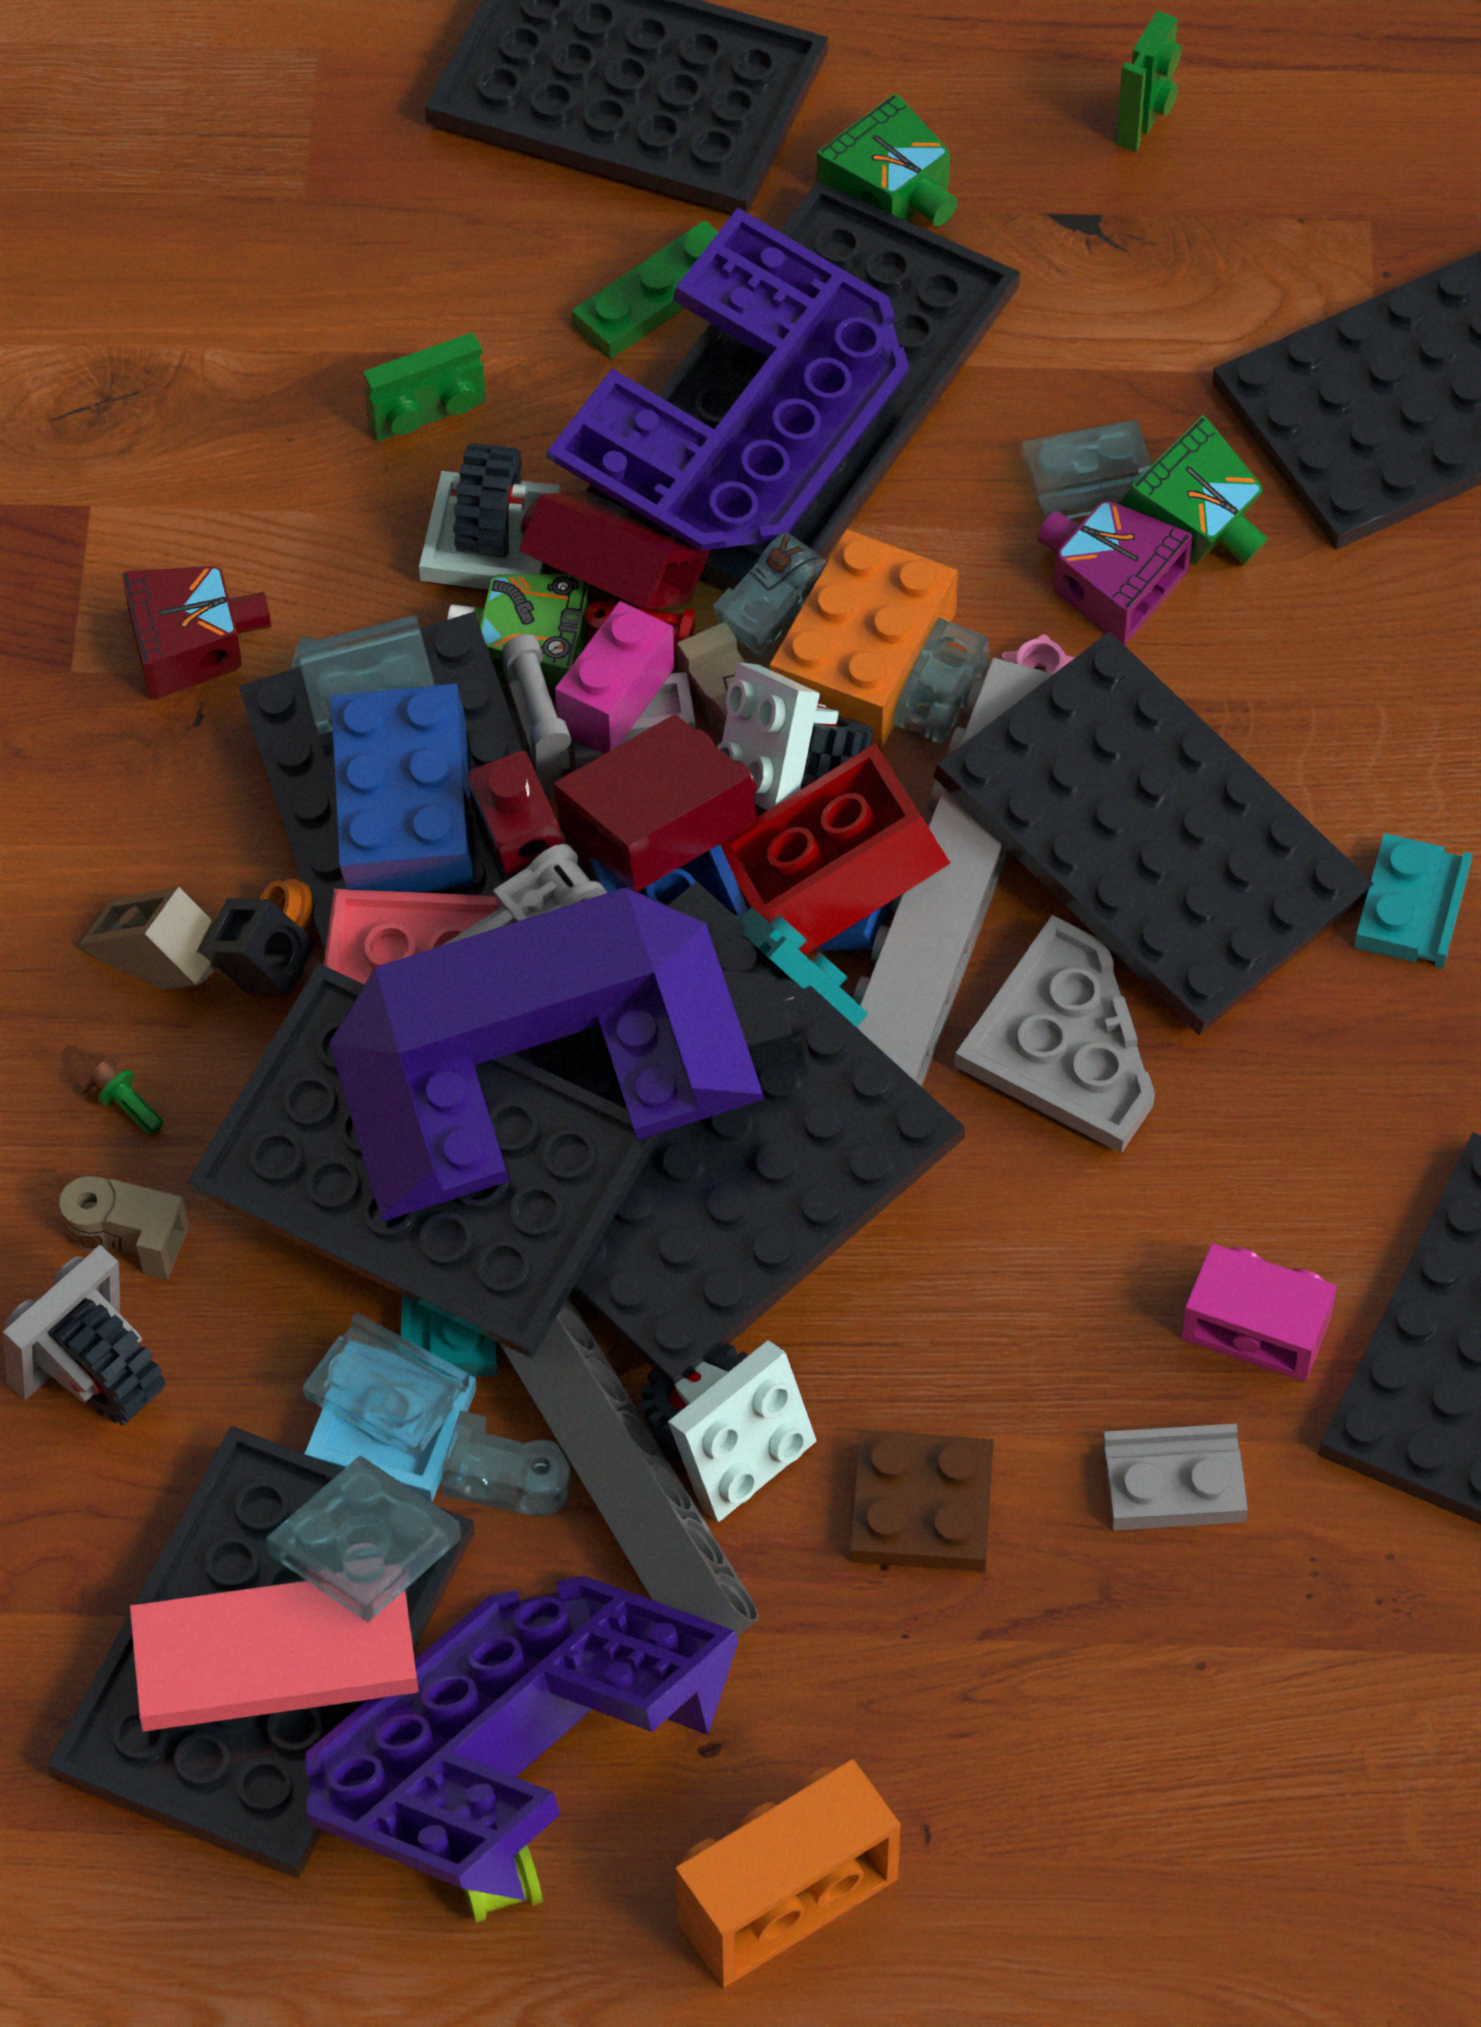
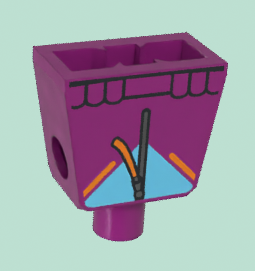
M1105 501L1100 502L1082 524L1075 522L1058 511H1054L1042 525L1038 535V542L1057 553L1053 576V587L1056 593L1105 633L1110 631L1125 646L1189 571L1193 535L1122 505Z

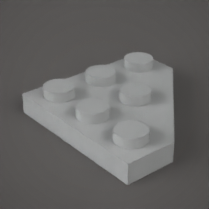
M1052 915L955 1053V1067L1121 1154L1154 1106L1155 1091L1148 1071L1145 1072L1137 1047L1138 1038L1125 998L1121 996L1113 972L1114 963L1109 948L1100 939Z

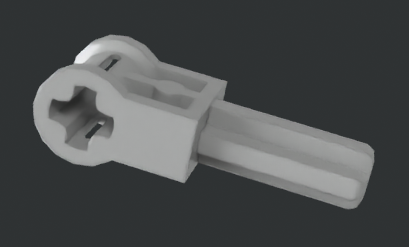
M555 845L537 856L529 867L493 890L499 909L444 945L603 895L607 891L600 882H591L577 865L578 855L570 845Z

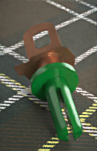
M68 1045L63 1049L61 1056L63 1066L85 1088L81 1096L97 1086L101 1090L98 1101L102 1106L115 1102L147 1136L154 1135L161 1129L164 1120L131 1087L135 1074L129 1069L120 1073L115 1068L120 1060V1054L111 1055L96 1066L77 1046ZM74 1054H77L88 1066L84 1075H81L70 1063Z

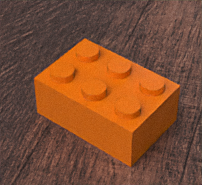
M846 529L770 663V670L819 692L818 704L826 705L827 709L839 711L838 715L843 716V719H854L860 721L859 724L869 725L874 730L871 745L876 743L878 748L882 750L956 614L958 570Z
M851 1759L835 1770L832 1766L823 1767L812 1773L801 1783L798 1793L778 1805L768 1802L758 1806L744 1817L739 1825V1829L718 1842L715 1839L704 1840L686 1852L680 1861V1865L675 1868L677 1923L724 1989L897 1881L901 1824L854 1759Z

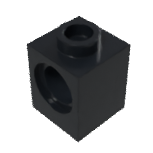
M227 898L200 952L245 993L290 995L294 985L303 974L304 965L316 942L271 900Z

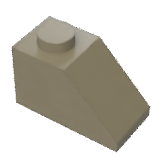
M179 886L111 899L78 944L86 954L161 990L197 986L204 982L217 967L200 952L214 921Z

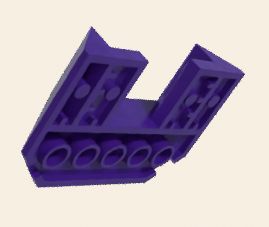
M737 208L675 287L673 301L769 358L717 427L712 429L616 370L611 369L552 444L546 455L547 459L700 551L782 540L784 535L787 536L909 371L904 347L899 346L893 326L895 316L888 296L740 208Z
M621 888L375 967L329 1045L382 1221L510 1181L475 1065L587 1029L601 1026L637 1140L764 1100L706 923L628 888Z
M587 1576L557 1581V1593L520 1600L517 1590L490 1595L415 1659L418 1693L367 1700L306 1752V1772L309 1778L310 1795L306 1796L307 1816L310 1825L462 1889L525 1900L513 1856L560 1815L554 1792L516 1778V1776L592 1709L653 1732L667 1719L708 1735L738 1644L736 1630Z

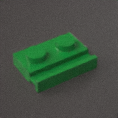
M1156 11L1133 48L1132 64L1125 62L1122 66L1116 145L1137 152L1140 147L1141 132L1148 134L1159 114L1167 116L1174 105L1178 93V84L1172 82L1182 53V45L1176 43L1178 18Z
M473 332L363 371V378L367 383V388H364L368 426L377 442L396 435L409 434L420 426L451 415L466 413L473 407L486 403L484 365L480 360V355L483 354V351Z

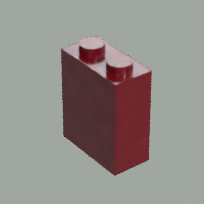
M587 491L540 494L538 500L533 501L528 507L521 524V532L525 535L519 548L520 552L645 610L690 604L710 550H698L652 521Z
M676 714L553 783L561 831L634 892L644 889L757 823L754 802L757 786L748 767L741 761L737 760L734 762L715 746L712 739L704 731H696Z

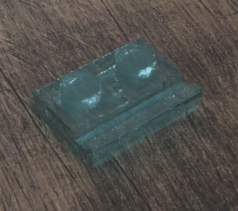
M1137 419L1021 443V459L1035 501L1039 503L1043 524L1054 511H1058L1068 518L1090 515L1100 502L1111 501L1120 504L1131 485L1152 465Z
M417 615L296 645L318 734L333 731L332 695L435 686Z
M356 1313L351 1319V1327L344 1336L340 1335L304 1383L305 1398L417 1460L453 1410V1403L461 1392L465 1393L470 1386L468 1373Z

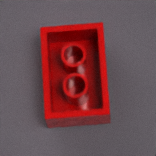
M876 743L758 816L757 823L720 844L736 882L750 906L769 923L778 914L807 940L799 949L804 955L951 864Z

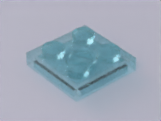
M360 1455L266 1538L270 1556L368 1623L461 1539V1532L458 1520Z

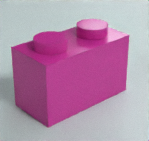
M618 602L555 688L557 718L566 722L572 739L603 754L620 745L674 670L673 626L626 603Z
M1212 1243L1185 1307L1181 1339L1306 1382L1332 1317L1337 1285L1325 1282L1319 1275L1309 1270H1290L1264 1261L1250 1250L1239 1247L1226 1248Z

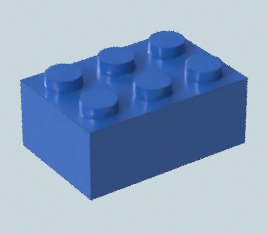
M457 683L332 695L339 863L346 888L349 890L424 892L476 887L471 805L466 774L468 773L466 723Z

